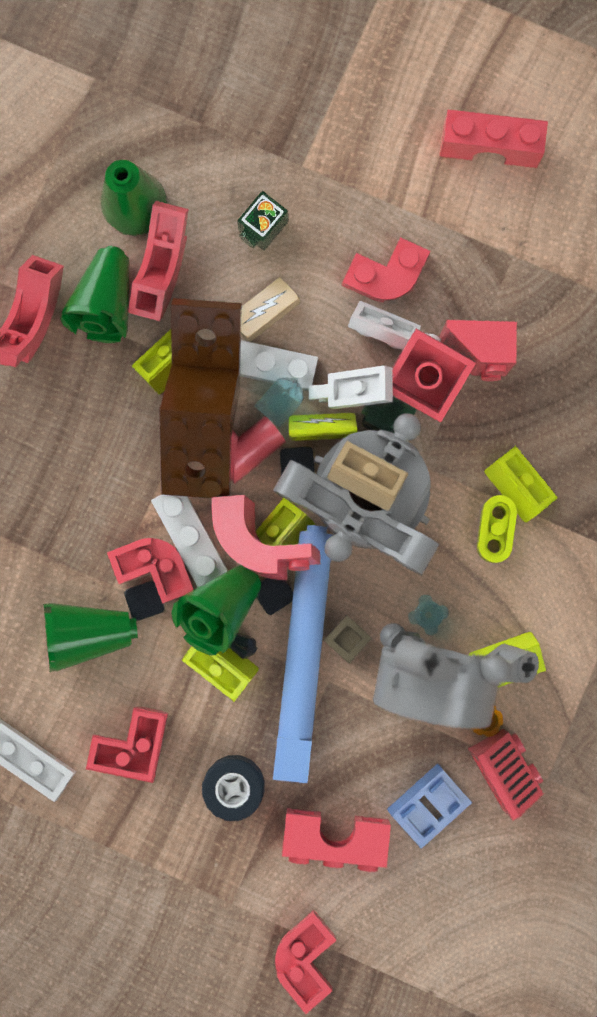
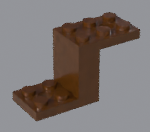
M172 299V366L159 409L161 495L199 498L230 496L231 436L240 393L242 303ZM201 329H209L216 337L211 340H205L197 332ZM199 462L205 468L194 470L188 466V463Z

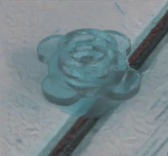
M422 595L419 598V604L416 609L409 612L408 620L411 624H418L424 628L427 635H434L438 632V625L442 619L448 617L449 612L446 606H439L433 602L430 595ZM426 612H431L430 618L425 617Z

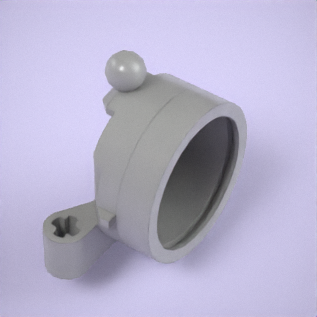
M412 414L398 416L393 425L394 433L385 430H368L348 435L333 446L324 458L316 456L314 462L319 464L316 474L292 460L289 461L273 491L321 518L323 524L333 534L325 543V553L328 558L336 562H342L351 555L352 546L363 549H378L404 567L419 575H423L439 544L428 536L414 530L420 522L427 525L430 520L424 514L429 503L431 488L427 466L419 451L409 442L415 439L421 431V423L416 416ZM346 441L409 473L388 511L384 509L380 511L361 509L353 502L349 490L327 478L333 463Z
M390 623L383 627L380 632V641L384 647L382 648L373 702L387 711L423 722L459 728H486L491 725L498 685L504 682L527 683L533 680L539 668L538 656L533 652L507 644L499 645L485 656L465 655L425 644L424 639L420 637L419 633L407 632L399 624Z

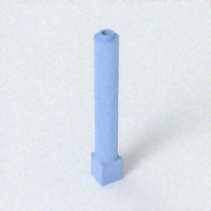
M307 525V531H300L298 544L311 543L320 550V564L310 565L309 570L295 571L273 780L308 783L331 559L325 553V543L329 537L333 536V534H328L327 527Z

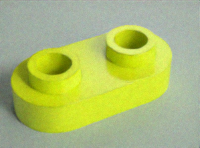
M503 495L493 496L484 503L481 510L477 551L479 556L489 563L502 562L512 552L517 508L509 497ZM495 507L503 510L504 516L502 519L494 518L492 511ZM490 540H495L499 544V550L496 553L488 549Z

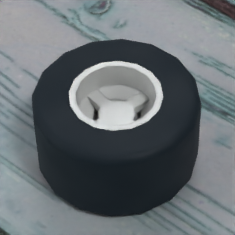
M228 755L217 760L207 771L202 783V797L206 807L214 816L225 821H240L250 817L259 808L265 792V780L260 768L252 760L241 755Z

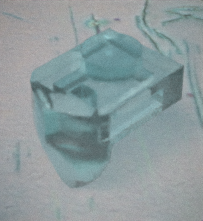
M280 377L256 403L255 407L280 428L303 402L304 392L302 386L296 379Z

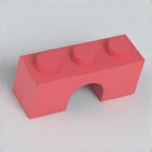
M448 109L443 125L440 157L472 160L473 156L478 153L490 152L504 156L506 165L537 168L545 152L548 121Z
M287 808L282 856L289 857V862L309 864V859L323 861L324 866L331 868H343L344 863L358 865L357 869L367 872H377L378 867L387 868L391 829L389 819L355 816L354 827L350 836L342 841H332L326 838L320 829L321 812Z

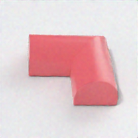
M266 416L261 418L241 436H238L234 430L232 431L231 481L234 484L286 443L284 437Z
M134 707L127 741L94 734L92 736L86 769L154 783L168 713L151 708Z

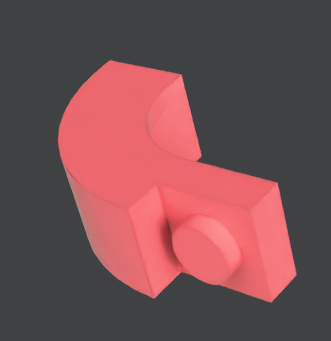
M155 201L152 205L146 250L139 272L132 282L128 313L156 321H161L171 300L183 259L187 239L185 229L189 209L160 201Z

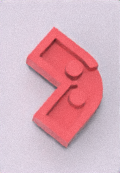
M400 237L387 267L356 253L342 282V286L378 302L398 299L405 294H409L414 288L430 251Z
M145 538L107 552L118 584H123L151 573L162 604L180 598L195 590L180 553L173 545L166 541Z
M314 910L281 939L275 957L277 977L280 983L305 1014L333 991L330 983L312 961L336 941V936Z

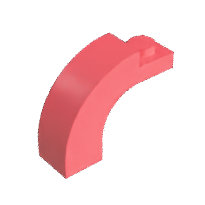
M32 255L19 268L14 302L5 323L0 328L1 365L16 368L21 361L29 363L35 355L47 332L56 307L61 287L63 265Z
M245 495L212 497V522L219 543L232 559L245 568L265 578L287 580V567L292 571H305L310 569V565L320 564V550L311 543L282 546L263 544L255 529V503Z

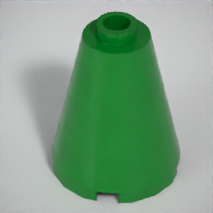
M114 161L108 166L105 173L101 196L103 215L107 222L122 234L137 236L149 233L152 205L155 201L167 203L165 191L154 176L131 161Z
M106 246L96 252L62 310L60 320L69 331L77 334V330L80 329L88 333L86 339L102 343H118L121 341L122 336L124 338L127 336L130 260L122 249L116 246Z
M239 565L180 597L174 603L171 614L176 629L181 625L186 632V635L183 637L184 640L199 652L215 656L218 652H222V654L231 647L261 589V581L258 574Z
M56 603L43 604L50 672L60 671L132 645L131 639L138 638L136 618L129 619L128 612Z

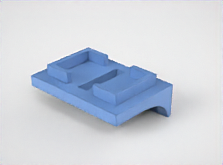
M437 763L388 807L387 810L422 849L472 802ZM425 796L442 816L436 819L420 799Z

